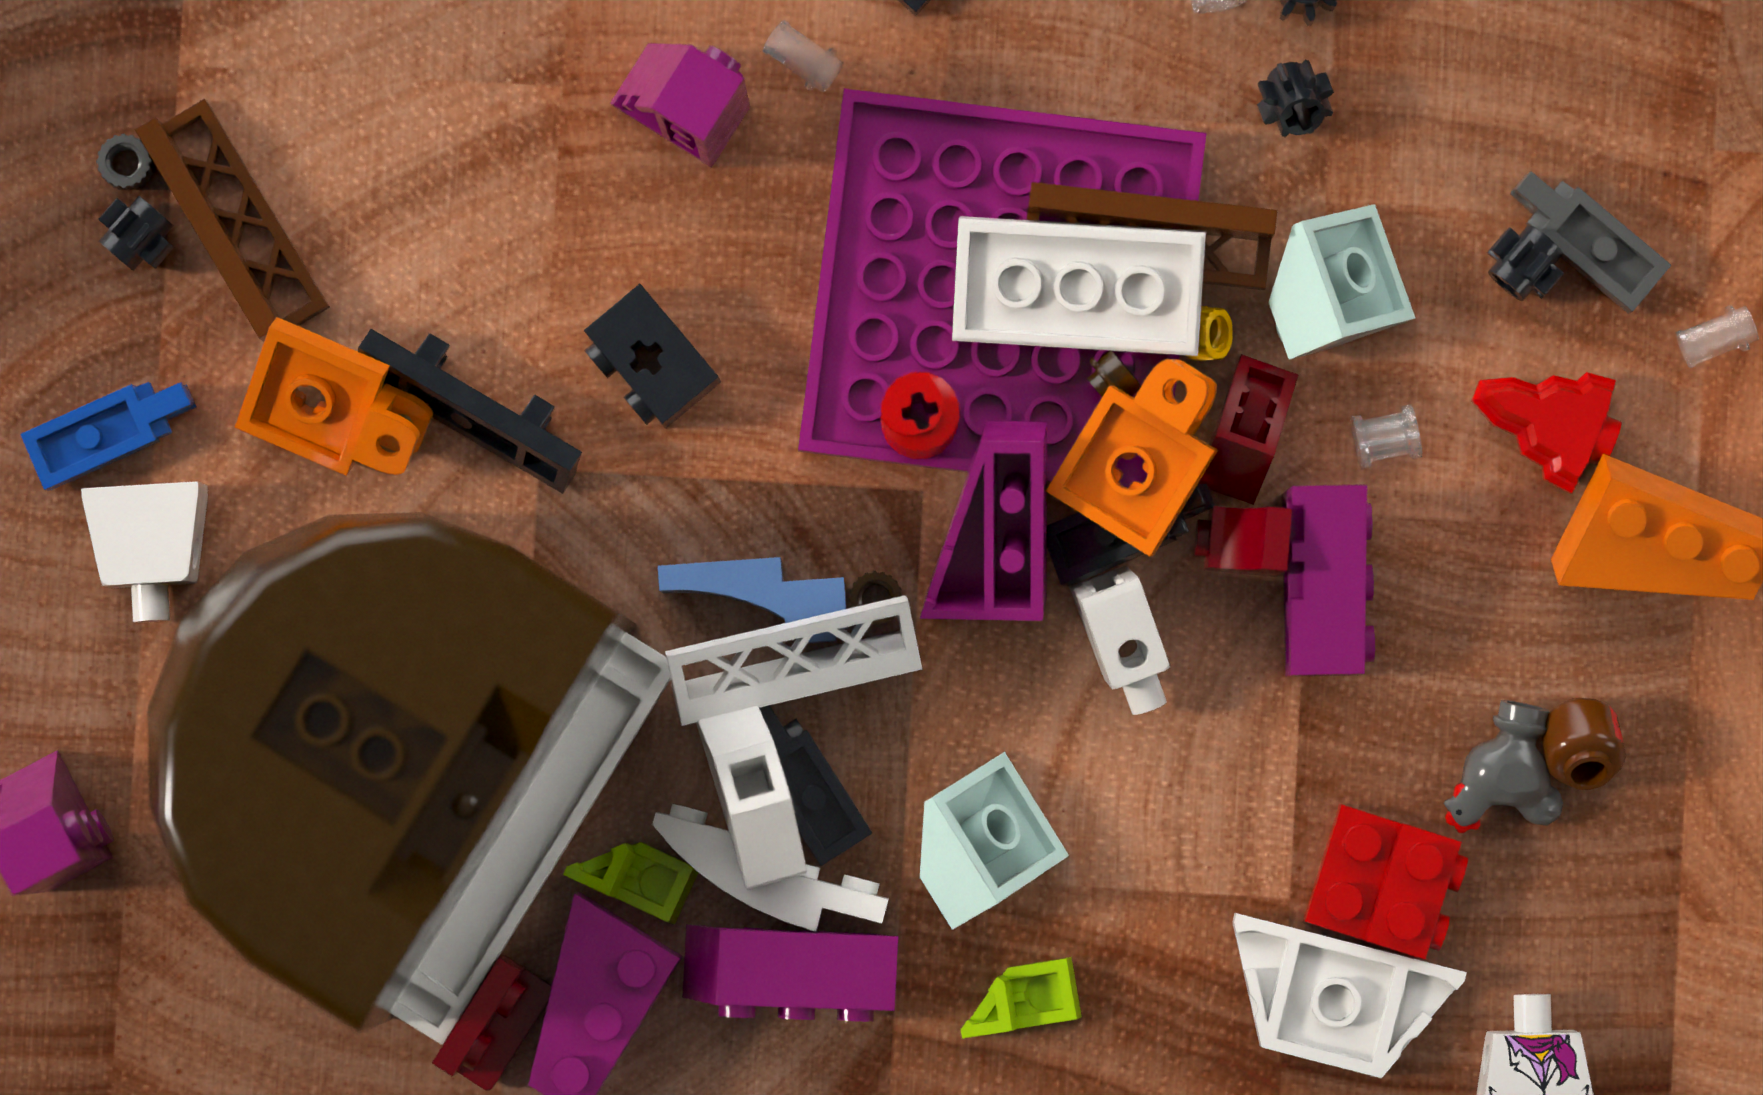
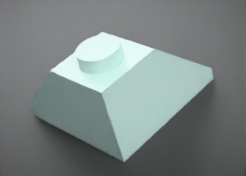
M1375 204L1304 220L1292 225L1269 299V305L1276 322V331L1283 342L1289 360L1324 351L1415 319Z
M1005 752L924 802L920 879L952 930L998 904L1069 856Z

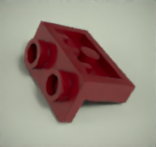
M506 955L500 957L432 1061V1064L452 1077L459 1073L486 1091L491 1090L547 1005L552 985Z

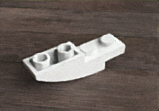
M672 804L669 815L660 812L655 813L652 825L686 862L720 889L752 908L784 922L815 932L817 931L823 908L878 923L883 922L889 898L877 895L879 883L845 874L841 885L818 880L819 867L806 864L807 873L747 890L729 831L705 825L707 812Z

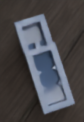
M781 557L658 566L659 591L662 593H696L726 597L769 611L785 620V623L846 609L844 577L784 582ZM827 631L812 635L808 643L836 641V636Z

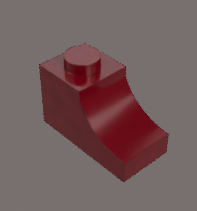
M1241 354L1209 445L1217 449L1218 452L1200 479L1199 484L1207 483L1210 490L1254 505L1274 458L1299 374Z
M1213 506L1209 510L1208 520H1197L1194 556L1205 557L1204 571L1277 577L1287 571L1292 509Z

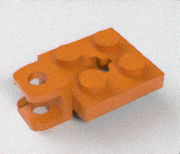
M276 317L269 326L234 428L345 476L348 475L355 461L383 473L399 475L405 472L412 454L416 453L421 447L433 416V411L427 403L410 393L389 384H385L382 388L390 365ZM309 385L316 387L324 395L326 402L320 401L315 408L305 404L306 394L299 391L298 387H308ZM398 414H405V415H407L408 417L411 418V420L413 421V423H411L409 420H407L406 418H404V417H402V416H400V415H398ZM381 446L386 447V448H388V449H390V450H393V451H396V452H394V453L387 452V451H385Z
M1167 359L1160 362L1150 372L1135 398L1116 386L1109 385L1046 492L1149 557L1154 556L1218 452L1217 449L1193 435L1197 432L1213 405L1217 392L1216 382L1182 360ZM1179 380L1187 388L1186 398L1181 403L1173 395V387ZM1138 454L1145 460L1142 469L1148 475L1144 483L1134 481L1127 488L1120 483L1123 472L1116 466L1121 457L1132 460Z

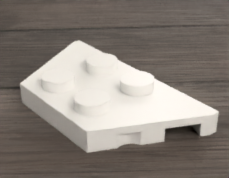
M1234 913L1232 921L1260 1047L1379 1078L1386 1074L1401 1056V1052L1428 1025L1432 1020L1431 1017L1453 991L1458 990L1464 983L1467 973Z

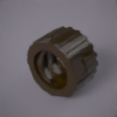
M873 571V573L867 572L864 576L858 577V580L852 585L853 588L850 589L849 593L851 596L848 600L851 602L850 608L863 605L861 600L862 594L866 588L872 585H881L886 588L890 594V599L903 595H901L902 589L898 586L897 580H894L891 575H886L885 572L877 573ZM895 616L874 620L871 624H876V626L882 623L887 624L890 620L893 621Z

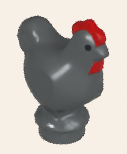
M1500 701L1498 715H1493L1492 718L1500 732L1496 738L1480 743L1472 748L1465 759L1461 782L1454 786L1452 797L1444 801V805L1448 809L1445 815L1446 823L1454 826L1458 833H1465L1469 829H1479L1481 816L1492 805L1514 806L1532 824L1548 826L1560 817L1563 800L1558 789L1551 786L1546 760L1536 747V740L1539 737H1543L1547 731L1545 724L1549 710L1517 701Z

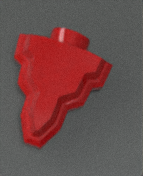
M1589 372L1584 373L1577 380L1553 375L1538 385L1515 377L1479 380L1471 399L1474 406L1492 426L1516 437L1520 454L1542 467L1544 481L1569 494H1573L1589 463L1598 465L1603 454L1611 455L1622 425L1621 421L1608 416L1616 380Z

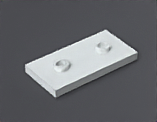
M960 216L958 221L952 341L1198 356L1206 231Z

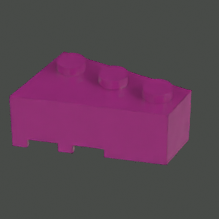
M648 43L610 105L711 168L750 108L743 74L738 71L741 64L714 46L710 45L704 53L691 44Z
M985 422L924 599L920 619L1043 621L1047 600V422Z
M1367 485L1291 486L1282 494V508L1292 509L1287 571L1283 573L1285 677L1358 676L1365 674V662H1374L1375 659L1374 626H1365L1366 601H1373L1374 595L1372 564H1366V540H1371L1372 507L1371 503H1367Z
M58 750L0 780V873L12 896L50 892L113 858L107 845L114 841V837L105 818L98 809L89 811Z
M581 892L574 893L528 1085L543 1095H597L683 956Z
M686 924L682 998L719 1005L718 1016L755 1018L756 1006L778 1007V1018L815 1020V1008L837 1009V1020L873 1022L874 1010L895 1011L898 936L833 931L815 932L812 930H768L744 927V929L717 928Z

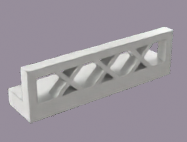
M906 595L665 651L675 705L682 726L754 706L760 708L922 670L911 611ZM897 615L900 631L861 639L874 620ZM856 625L851 633L842 629L845 627ZM828 631L845 641L844 644L801 653L812 635ZM796 639L791 647L782 643L785 641ZM769 646L785 656L784 658L741 667L752 649ZM736 653L731 662L722 657ZM709 660L725 670L724 672L685 681L682 665Z

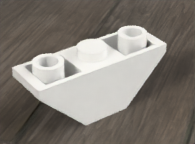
M758 706L698 720L696 724L746 889H754L807 873L791 796L773 738Z

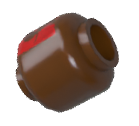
M1572 698L1555 706L1549 712L1545 724L1547 731L1541 738L1548 771L1558 782L1578 790L1597 789L1608 783L1622 769L1626 759L1624 742L1618 715L1608 704L1592 698Z

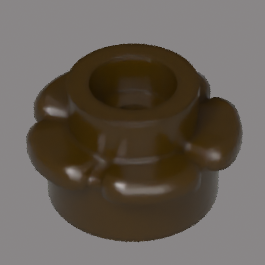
M1110 350L1098 361L1094 357L1089 360L1096 371L1088 376L1087 380L1101 397H1103L1109 385L1116 386L1130 396H1133L1142 387L1113 351Z

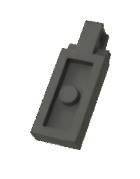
M1530 171L1510 193L1533 214L1526 225H1531L1548 236L1563 252L1562 259L1628 314L1636 309L1671 267L1669 262L1579 187L1573 189L1564 181H1561L1553 190Z

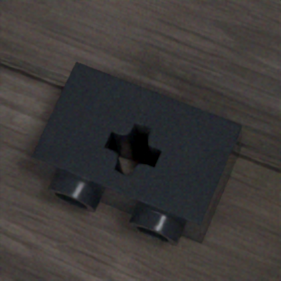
M640 283L584 330L588 338L593 342L584 350L585 353L607 379L616 371L632 389L623 398L646 425L657 418L666 429L721 383L715 371ZM642 346L650 353L658 348L663 351L657 358L662 369L655 375L646 368L638 373L633 370L639 364L635 352Z

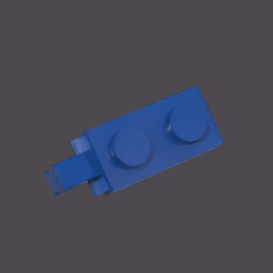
M150 382L137 387L131 384L20 435L44 490L51 491L160 442V438L173 433L168 420L196 408V404L188 386L183 385L182 382L155 393Z

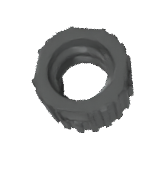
M121 134V136L114 135L113 138L107 139V142L102 144L101 150L98 151L97 155L99 157L96 159V163L99 165L98 171L102 174V178L118 190H139L140 187H144L151 180L150 177L154 172L153 160L142 141L133 135L127 136L126 134ZM124 150L134 151L139 159L136 172L130 176L117 174L112 165L114 157Z

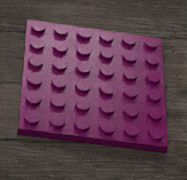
M844 88L798 452L968 473L986 421L1047 422V483H1051L1102 399L1101 395L1087 380V377L1096 371L1089 360L1094 357L1098 361L1110 350L952 341L959 217L1026 220L1032 182L1198 201L1207 133ZM1039 216V221L1068 223L1062 218ZM1077 220L1079 223L1083 224H1099L1097 222ZM1113 351L1141 386L1150 372L1160 362L1167 359L1179 360L1180 355ZM911 372H929L943 378L953 388L959 402V424L952 443L941 454L929 459H910L898 454L887 443L881 429V402L887 388L897 378ZM1175 384L1174 387H1173V395H1174V398H1175L1176 384ZM914 404L911 406V416L904 418V420H914L917 429H926L929 425V417L936 413H925L922 404ZM1136 454L1132 460L1121 457L1116 467L1123 472L1120 483L1127 488L1134 481L1144 483L1148 473L1142 469L1145 460L1140 455Z

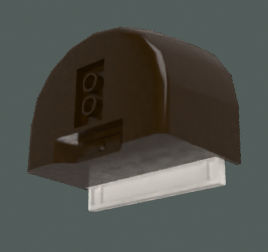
M422 512L327 515L244 552L180 619L148 704L149 807L189 906L250 966L358 1033L387 1022L395 1015L443 1045L670 682L671 676L666 657L630 635L637 624L508 544Z

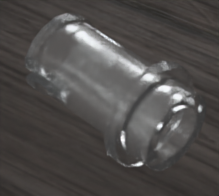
M786 20L780 22L774 29L762 50L764 54L770 55L806 80L804 87L808 90H812L815 87L821 92H825L843 66V62L835 57L837 50L832 47L827 50L823 49L790 26V23Z
M1730 305L1725 308L1726 314L1684 331L1675 332L1679 348L1688 367H1695L1698 363L1740 347L1742 352L1750 349L1749 343L1759 340L1755 323L1746 306L1735 310Z

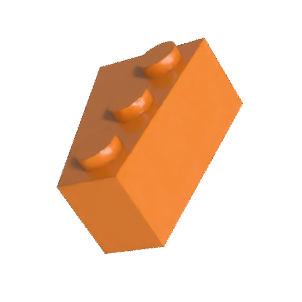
M1603 454L1554 551L1551 563L1558 585L1754 600L1763 582V518Z

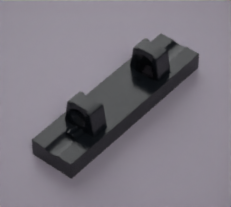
M370 329L359 345L358 352L390 365L382 388L385 384H389L420 398L432 409V418L562 494L565 492L576 474L582 451L545 430L552 419L551 414L555 409L554 405L534 395L521 415H518L441 370L447 360L446 352L450 345L429 333L414 354L375 330Z

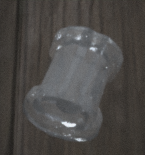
M1411 404L1401 406L1399 413L1365 420L1361 415L1350 418L1356 455L1361 469L1370 468L1373 461L1409 454L1412 459L1422 458V444L1418 423Z

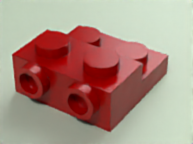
M1339 804L1303 921L1425 960L1429 948L1440 951L1446 937L1450 916L1442 914L1440 911L1447 889L1458 892L1464 879L1468 857L1458 854L1462 842Z

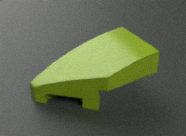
M642 842L634 845L624 843L612 848V851L593 859L571 864L566 867L563 875L674 925L698 875V872L689 863Z
M1072 957L1007 968L1003 975L995 979L988 989L989 992L972 1017L965 1022L961 1028L962 1039L1081 1018Z

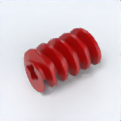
M911 372L897 378L887 388L881 402V429L887 443L898 454L910 459H929L941 454L952 443L959 424V402L953 388L943 378L929 372ZM922 404L925 413H936L929 417L928 428L917 429L914 420H904V418L911 416L912 405Z

